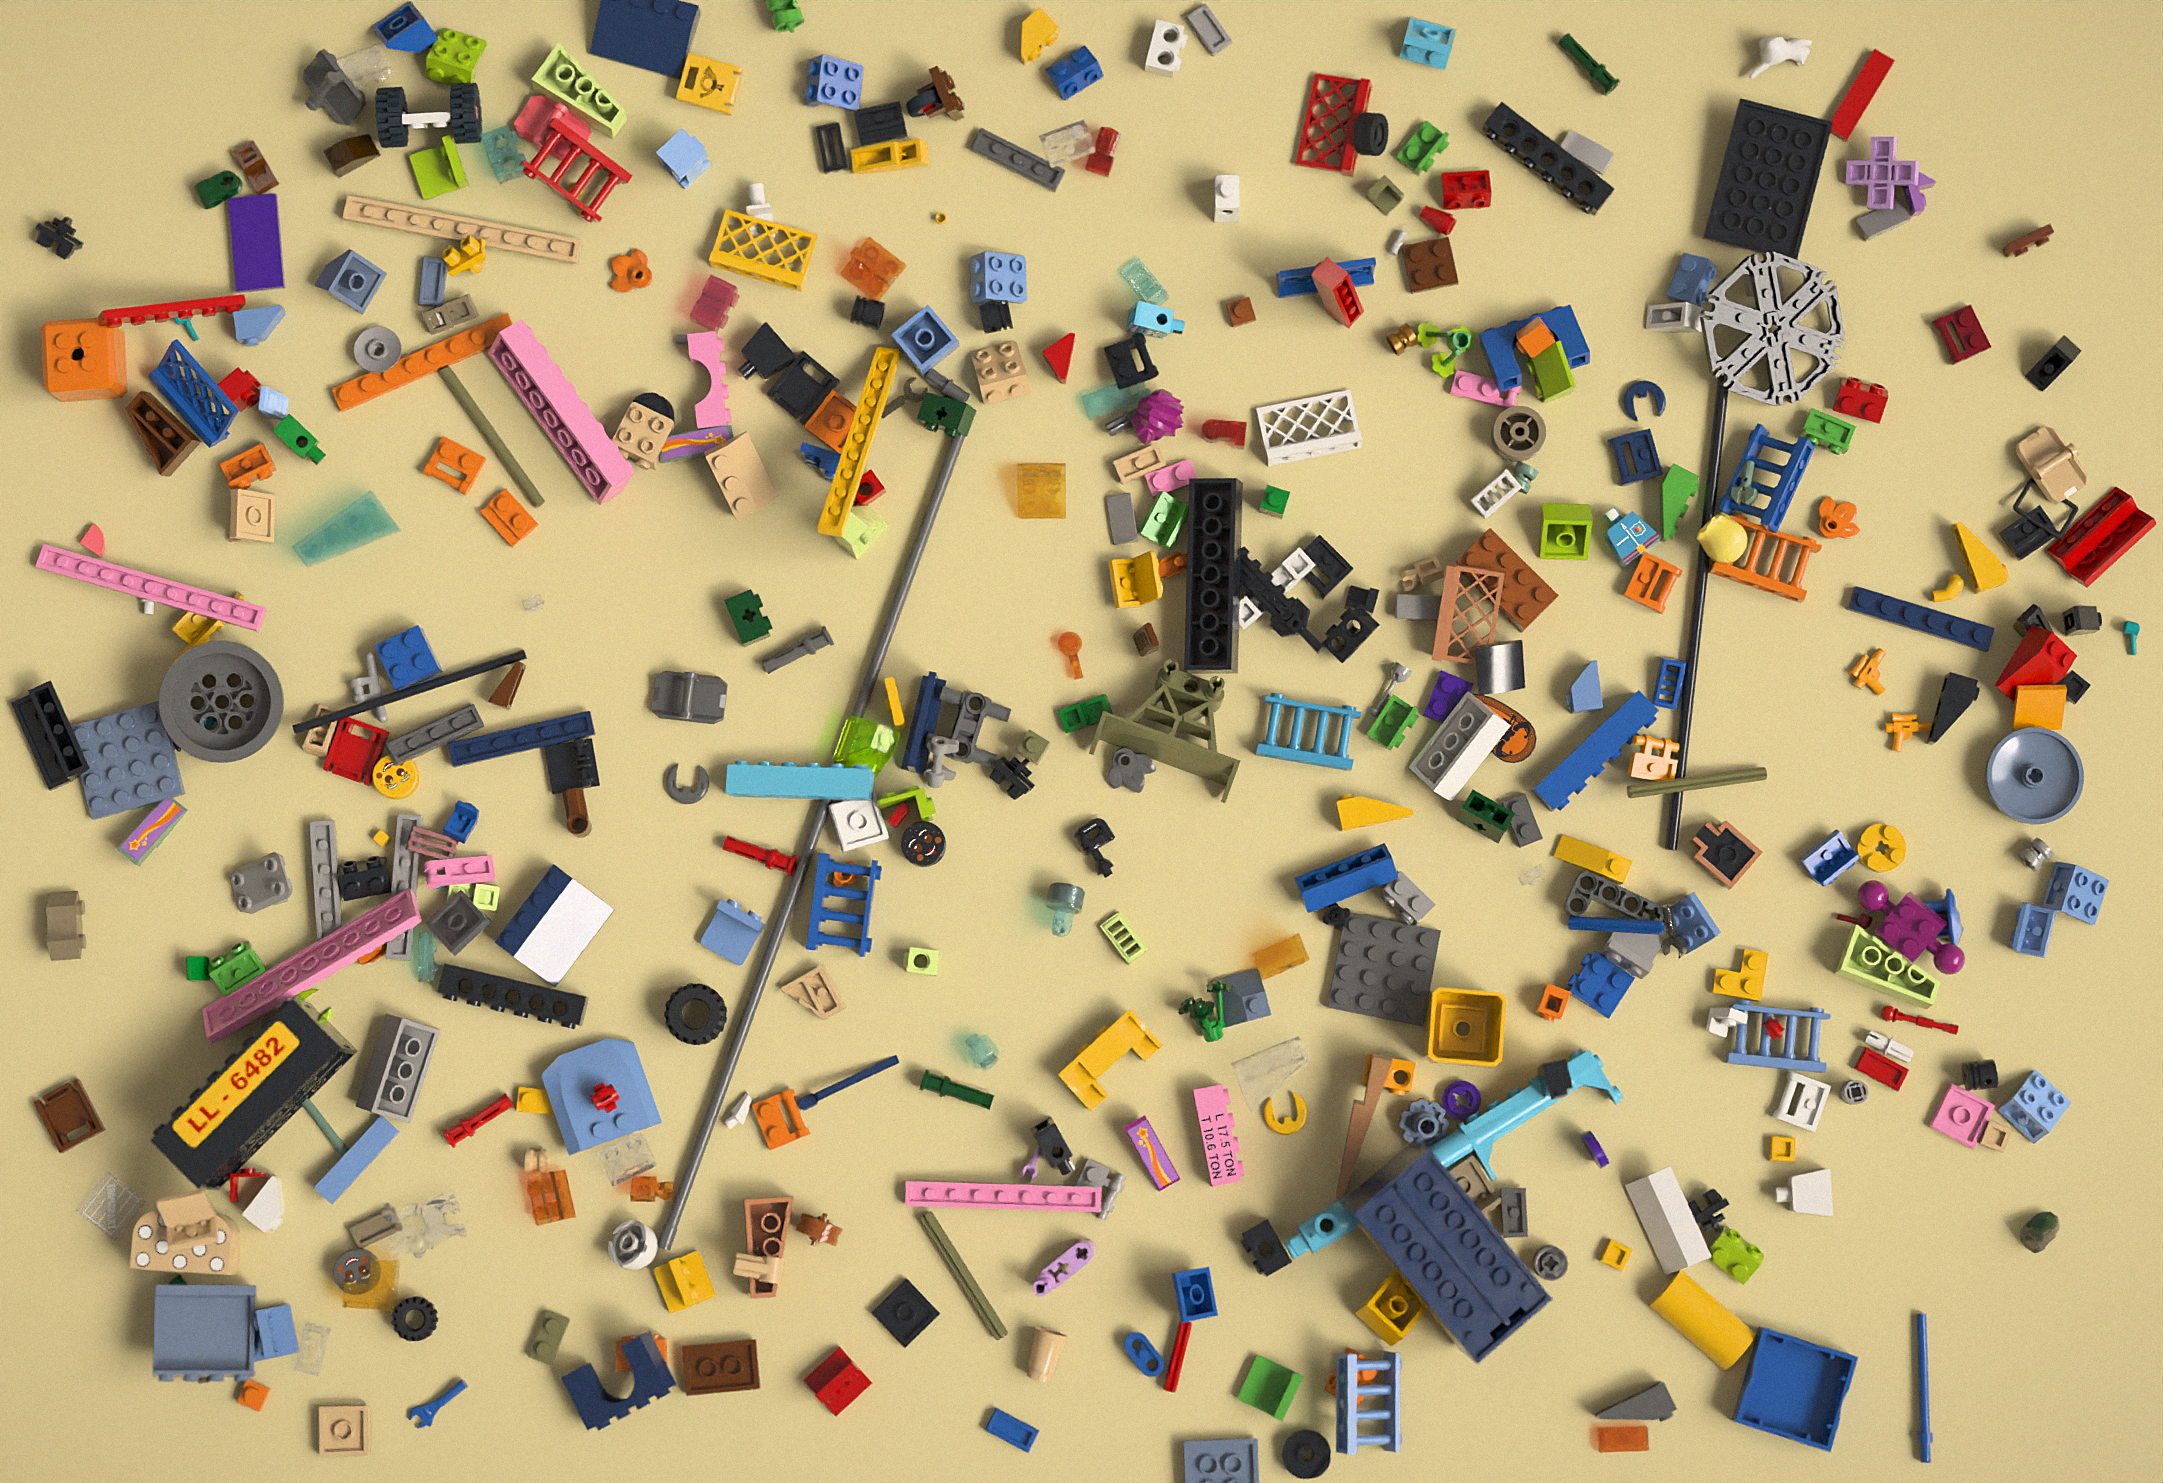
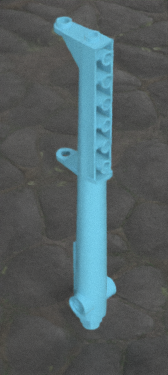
M1580 1049L1569 1056L1571 1061L1567 1062L1573 1088L1568 1091V1095L1581 1086L1606 1091L1615 1105L1620 1103V1099L1623 1096L1617 1086L1612 1087L1601 1069L1603 1063L1596 1054L1592 1055L1590 1050L1583 1053ZM1539 1075L1527 1081L1530 1086L1523 1090L1520 1087L1512 1090L1507 1094L1509 1099L1502 1103L1499 1099L1486 1107L1488 1109L1486 1113L1480 1116L1477 1112L1465 1119L1468 1124L1465 1125L1463 1122H1460L1456 1125L1457 1131L1428 1148L1432 1150L1445 1168L1472 1152L1488 1178L1493 1181L1496 1179V1176L1488 1164L1493 1142L1562 1098L1551 1100L1550 1096L1544 1097ZM1347 1196L1296 1226L1299 1233L1284 1242L1287 1251L1293 1259L1309 1250L1313 1254L1358 1227L1340 1204ZM1322 1219L1330 1223V1230L1327 1233L1321 1231L1319 1227Z

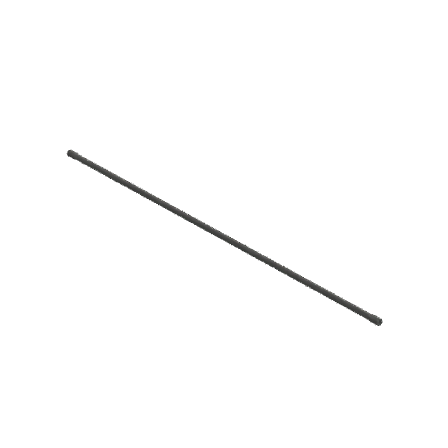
M964 436L952 437L833 764H843L845 768L964 442ZM833 800L819 801L677 1194L658 1239V1247L670 1250L677 1233V1226L827 818L828 806L832 804Z

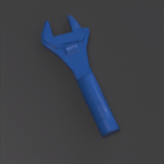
M461 1379L433 1403L413 1408L410 1412L409 1420L417 1414L423 1420L417 1428H422L426 1425L430 1427L438 1410L468 1387L466 1382Z

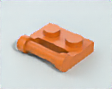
M443 436L430 461L426 464L423 474L428 477L433 476L458 489L459 493L466 496L481 471L486 458ZM441 462L467 477L462 481L436 467Z
M1644 552L1623 596L1650 608L1656 613L1663 614L1666 608L1664 604L1677 577L1680 578L1683 570ZM1662 570L1668 573L1656 601L1649 599Z
M793 1088L752 1105L770 1150L811 1134L809 1128L805 1127L793 1097L795 1096ZM783 1100L796 1128V1132L792 1134L789 1132L778 1102Z

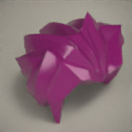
M1156 389L1152 394L1142 398L1138 402L1136 415L1132 418L1131 423L1136 430L1138 439L1144 445L1149 444L1152 440L1157 441L1164 436L1175 437V429L1183 427L1181 425L1183 420L1180 414L1183 413L1184 406L1180 404L1181 400L1173 397L1172 393L1164 389Z

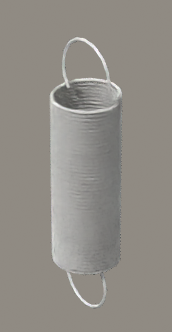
M1399 229L1389 249L1390 254L1392 253L1395 256L1398 254L1408 231L1405 232Z

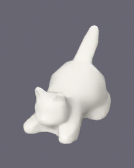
M1765 36L1759 42L1761 64L1752 70L1749 78L1753 79L1769 66L1787 59L1796 61L1798 66H1804V61L1810 52L1806 46H1810L1812 41L1801 39H1788L1785 41L1781 37Z

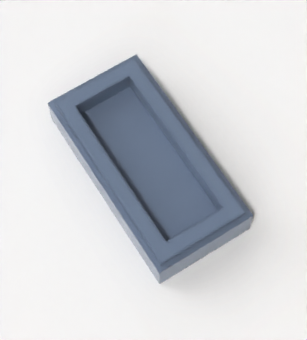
M423 257L418 304L421 306L436 307L444 303L447 264L443 258Z

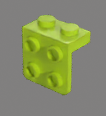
M443 28L437 37L439 40L433 44L426 57L425 78L450 86L451 84L474 83L475 67L486 49V40L449 28Z
M918 786L908 787L904 789L905 793L896 795L895 792L881 795V800L877 801L878 807L885 809L900 805L902 802L907 803L917 800L921 819L927 822L932 821V814L936 813L933 799L931 797L927 798L924 788L920 789Z

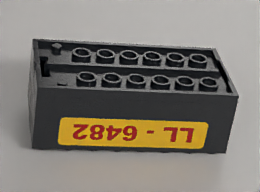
M290 997L286 998L277 1009L279 1013L273 1019L271 1017L267 1018L260 1025L261 1031L255 1037L250 1035L242 1043L243 1048L237 1054L235 1052L232 1053L224 1061L226 1065L220 1071L215 1070L206 1079L208 1083L202 1089L197 1088L189 1095L190 1101L184 1107L180 1105L171 1113L172 1119L166 1125L162 1123L153 1131L154 1137L150 1141L198 1190H219L230 1179V1174H235L303 1106L302 1103L306 1099H310L358 1052L311 1003L304 1002L298 997L293 999Z

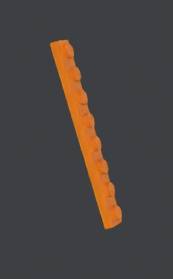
M503 314L399 359L394 367L385 372H370L331 389L340 411H347L491 348L498 333L513 325L509 314Z

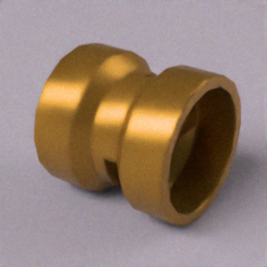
M1407 323L1400 326L1397 332H1390L1385 336L1390 348L1397 356L1404 353L1405 348L1418 344L1416 335Z

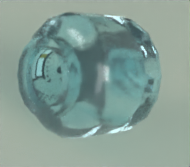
M974 1034L965 1041L966 1046L963 1054L974 1069L986 1071L998 1062L999 1049L988 1035L978 1036Z

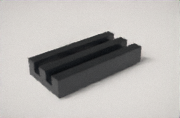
M839 122L817 126L816 130L825 174L839 172V170H848ZM831 129H836L842 164L840 165L837 163ZM822 131H827L833 166L828 167Z

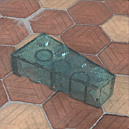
M370 490L293 545L292 548L307 567H312L402 530L374 492Z

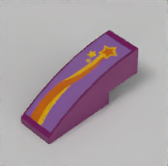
M1145 1115L1124 1127L1159 1191L1181 1180Z

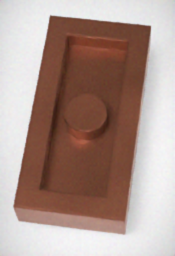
M2048 224L2008 243L2003 248L2006 257L2013 254L2015 257H2019L2029 251L2028 247L2034 244L2036 247H2040L2049 242V237L2054 233L2051 224Z

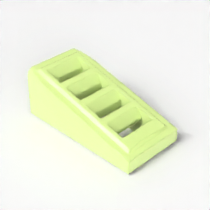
M1117 912L1100 925V928L1128 965L1148 951L1120 912ZM1120 921L1121 925L1112 932L1108 930L1109 927ZM1125 928L1127 933L1116 940L1114 936ZM1129 936L1133 938V940L1124 947L1120 946V943L1127 939ZM1135 944L1139 946L1129 955L1125 952Z

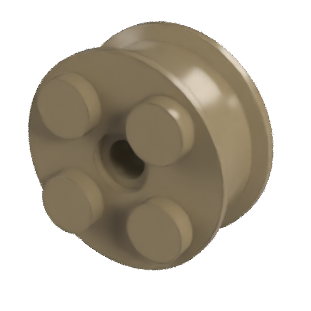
M1513 406L1504 410L1497 417L1491 431L1492 444L1497 453L1513 462H1522L1534 457L1541 449L1546 438V426L1542 417L1535 410L1526 406ZM1515 431H1520L1522 436H1517Z

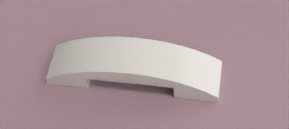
M1299 547L1272 573L1274 576L1272 583L1275 586L1281 584L1286 589L1285 595L1316 565ZM1245 596L1240 601L1239 625L1244 630L1266 612H1261L1257 608L1260 602L1256 598L1250 600Z

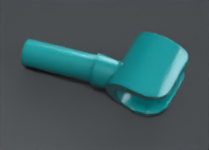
M175 317L177 325L185 324L194 342L199 340L192 327L191 319L179 320L178 317Z
M2125 621L2123 633L2130 634V655H2136V639L2140 626L2136 622Z

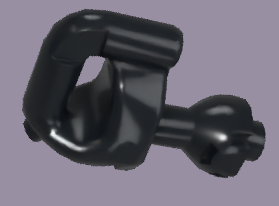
M1101 818L1092 819L1080 826L1074 833V837L1082 853L1085 856L1091 854L1096 862L1095 870L1097 875L1103 874L1106 878L1113 874L1110 868L1114 865L1110 860L1103 857L1099 848L1114 840L1115 836L1105 820ZM1096 828L1100 829L1093 839L1085 836Z

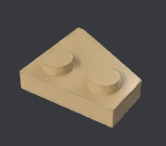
M823 965L781 988L783 992L788 993L799 1001L801 1005L812 1010L815 1015L823 1020L846 1008Z

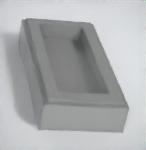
M1206 3L1186 16L1187 21L1212 56L1232 44V40Z

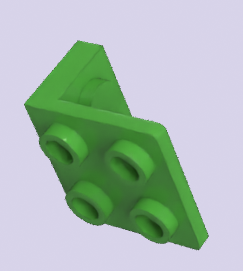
M1257 1355L1237 1398L1283 1421L1303 1376L1261 1355Z

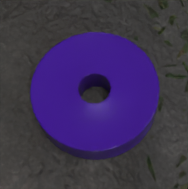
M1588 1130L1581 1134L1580 1137L1596 1165L1600 1169L1608 1165L1609 1160L1593 1133Z

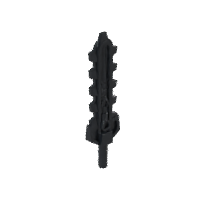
M1245 546L1242 547L1240 586L1243 585L1247 589L1245 595L1250 600L1256 598L1260 602L1257 608L1261 612L1267 610L1272 615L1269 619L1272 622L1270 626L1280 637L1300 635L1319 654L1325 647L1306 628L1308 626L1310 609L1298 597L1296 599L1294 597L1288 599L1284 595L1286 589L1281 584L1275 586L1272 583L1274 576L1269 571L1263 573L1260 570L1262 564L1257 559L1251 561L1247 557L1250 551Z

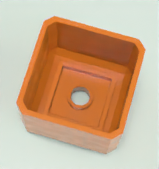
M98 318L46 321L41 327L43 386L61 402L122 398L128 392L125 333L119 327L108 328L107 325L99 326ZM78 348L83 349V358L78 361L73 360V351Z

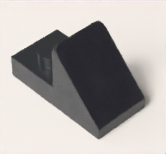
M2032 604L2023 612L2013 625V628L2023 638L2031 625L2053 632L2040 607Z

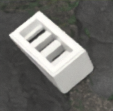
M1506 469L1470 501L1482 516L1487 519L1517 493L1522 486ZM1503 478H1506L1512 485V490H1509L1501 481ZM1497 484L1506 493L1505 496L1502 497L1495 488ZM1490 490L1499 499L1498 502L1495 503L1489 496L1488 492ZM1483 496L1490 503L1491 508L1488 509L1481 501Z

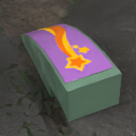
M731 425L719 426L668 436L659 454L660 463L706 458L704 451L733 438Z
M173 798L161 801L132 831L117 850L135 865L141 866L154 848L160 846L188 810Z

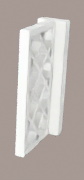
M1350 390L1256 408L1268 467L1362 448L1361 431H1359ZM1336 399H1347L1348 406L1344 412L1332 406ZM1319 403L1326 407L1320 417L1309 411L1313 404ZM1297 408L1302 411L1297 421L1286 416L1289 409ZM1329 410L1340 416L1334 426L1323 419ZM1272 412L1279 416V418L1271 426L1264 421L1263 414ZM1305 415L1316 420L1311 430L1300 424ZM1344 418L1352 423L1354 430L1343 432L1337 427ZM1282 419L1293 425L1287 435L1276 429ZM1320 423L1331 429L1327 436L1320 437L1314 433ZM1296 428L1307 434L1303 441L1297 442L1291 438ZM1273 432L1284 438L1280 445L1270 447L1268 439Z

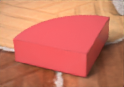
M93 524L80 543L102 557L105 551L104 535L102 530L96 524Z

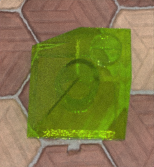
M848 715L832 760L851 768L855 764L867 765L868 769L875 772L874 777H877L893 755L900 732L872 721Z

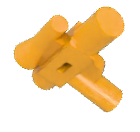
M1878 648L1868 662L1869 656L1864 654L1858 664L1849 672L1851 676L1857 678L1853 684L1855 687L1861 690L1867 683L1878 696L1886 690L1877 681L1880 672L1876 669L1886 655L1884 650Z
M1891 713L1892 723H1885V733H1894L1892 751L1901 752L1903 740L1911 738L1912 732L1931 731V723L1912 722V720H1917V714Z

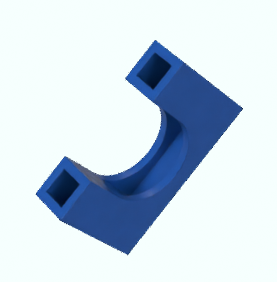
M1571 305L1558 306L1551 311L1542 314L1536 313L1520 321H1511L1502 327L1489 328L1479 334L1481 350L1499 392L1522 385L1521 371L1513 354L1517 347L1516 342L1518 341L1516 332L1538 316L1552 332L1555 341H1561L1570 370L1590 363V350Z

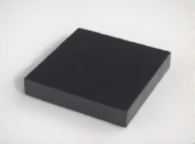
M907 1278L871 1312L904 1348L941 1314Z

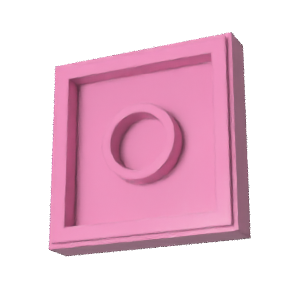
M1950 1083L1929 1127L1974 1149L1995 1105Z

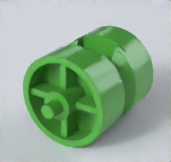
M765 0L769 13L773 14L771 20L775 31L783 32L789 30L792 33L794 28L804 23L801 9L796 7L797 0Z

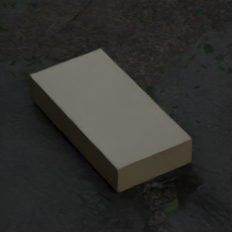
M394 1207L349 1227L357 1249H363L404 1229Z

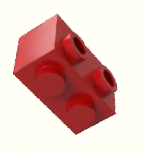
M237 367L217 384L240 412L247 407H253L259 402L260 390L258 388L261 384L248 370L243 372Z

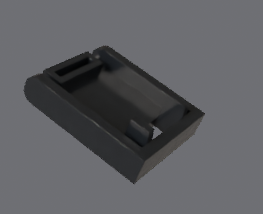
M803 350L768 390L766 395L771 398L778 392L779 394L775 397L774 402L795 419L803 413L804 415L799 422L804 425L832 389L839 385L840 380ZM809 364L825 376L821 384L804 371Z

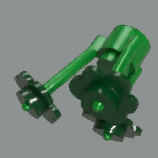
M1225 980L1212 981V984L1206 985L1207 992L1217 994L1218 1020L1215 1017H1208L1214 1014V1002H1205L1202 998L1196 1000L1193 997L1185 999L1181 1003L1182 1007L1178 1009L1179 1015L1190 1013V1019L1195 1020L1206 1042H1214L1223 1037L1222 1028L1226 1027L1223 1019L1222 993L1230 992L1233 988V984L1226 983Z

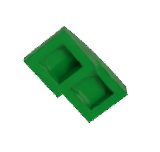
M1103 694L1058 711L1065 734L1099 723L1103 711L1111 714L1113 712L1107 695Z

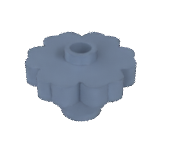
M1420 1098L1409 1102V1110H1403L1400 1113L1398 1125L1404 1129L1402 1137L1409 1143L1415 1139L1426 1147H1430L1439 1141V1137L1447 1135L1449 1122L1444 1118L1445 1109L1436 1101L1427 1103L1426 1100ZM1427 1120V1124L1424 1127H1420L1421 1123Z

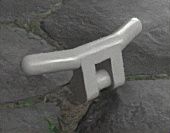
M373 652L366 654L368 677L349 680L350 688H353L354 697H352L353 704H359L382 696L376 657ZM364 685H369L370 694L364 695ZM385 706L375 708L379 722H386L388 717Z

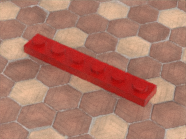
M240 294L102 310L98 316L99 326L107 325L108 328H117L124 323H131V325L136 326L145 324L149 320L162 323L178 317L179 320L191 319L193 315L201 314L202 317H212L218 312H225L227 315H231L235 311H240L246 304L245 295Z

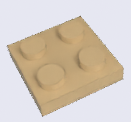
M370 1405L319 1407V1457L370 1455Z

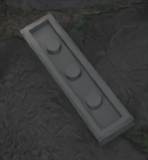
M980 128L970 147V151L1053 192L1058 188L1066 172L1065 169L983 128Z
M471 704L385 743V746L395 766H398L484 727V723L475 705Z

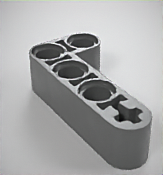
M1584 872L1576 877L1564 902L1566 914L1573 917L1584 914L1591 900L1623 915H1627L1632 919L1649 920L1650 915L1645 912L1640 913V916L1637 915L1641 908L1645 911L1656 910L1655 915L1658 918L1652 920L1662 921L1665 916L1664 909L1659 904L1590 872ZM1586 877L1591 880L1592 887L1590 890H1584L1580 886L1581 878ZM1604 888L1613 890L1614 898L1608 901L1603 898L1602 891ZM1626 898H1632L1636 902L1634 911H1629L1625 908L1624 902ZM1572 899H1577L1581 902L1582 909L1580 912L1571 910L1570 902Z

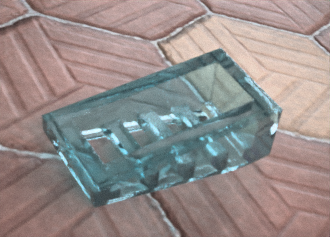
M1139 258L1120 271V274L1142 302L1160 306L1169 299L1167 291ZM1139 269L1142 270V272L1131 279L1130 276ZM1147 276V279L1145 281H1143L1138 286L1136 285L1139 281H1141L1144 277ZM1151 284L1154 285V286H1153L1152 288H1150L1147 292H1145V293L1142 292V291H1144L1146 288H1148Z

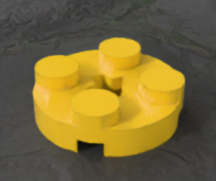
M1875 824L1865 829L1860 835L1856 844V852L1860 855L1859 861L1865 867L1877 873H1884L1895 869L1904 860L1906 843L1903 835L1895 826ZM1879 841L1883 845H1887L1885 855L1875 851Z

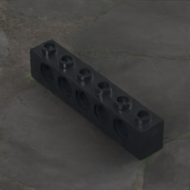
M1501 102L1484 123L1482 129L1485 131L1484 134L1493 142L1497 140L1503 145V149L1509 155H1516L1523 160L1522 164L1531 171L1536 170L1541 174L1540 177L1545 183L1549 185L1554 184L1558 187L1560 194L1568 200L1572 198L1579 204L1578 207L1584 213H1591L1595 216L1614 192V187L1505 103ZM1511 127L1514 129L1515 135L1507 136L1503 129ZM1526 141L1531 142L1534 149L1527 151L1523 148L1522 143ZM1549 156L1553 164H1543L1541 157ZM1566 170L1570 172L1572 178L1565 180L1561 178L1560 172ZM1586 185L1590 188V193L1582 194L1578 187Z
M445 963L437 991L443 993L444 999L457 1002L458 997L467 999L466 1004L481 1007V1003L491 1005L490 1010L504 1013L505 1008L514 1010L513 1015L528 1018V1015L532 1014L538 1016L537 1021L549 1024L552 1023V1019L562 1021V1027L575 1029L576 1025H583L589 998ZM468 979L472 985L471 989L463 993L460 990V984L463 980ZM488 985H493L495 988V994L491 998H486L483 994L484 988ZM515 990L519 994V999L516 1003L510 1004L507 1001V995L510 991ZM535 996H540L542 1006L534 1010L530 1005L531 999ZM558 1002H564L566 1005V1011L562 1015H557L554 1012V1006Z

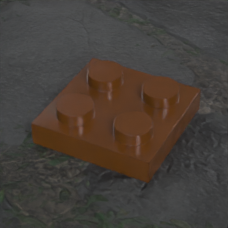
M1449 237L1402 246L1411 294L1459 284Z

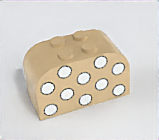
M152 1211L146 1213L137 1221L133 1230L130 1269L221 1275L238 1274L241 1244L240 1229L230 1217L216 1214L218 1218V1242L169 1252L167 1248V1227L160 1212Z

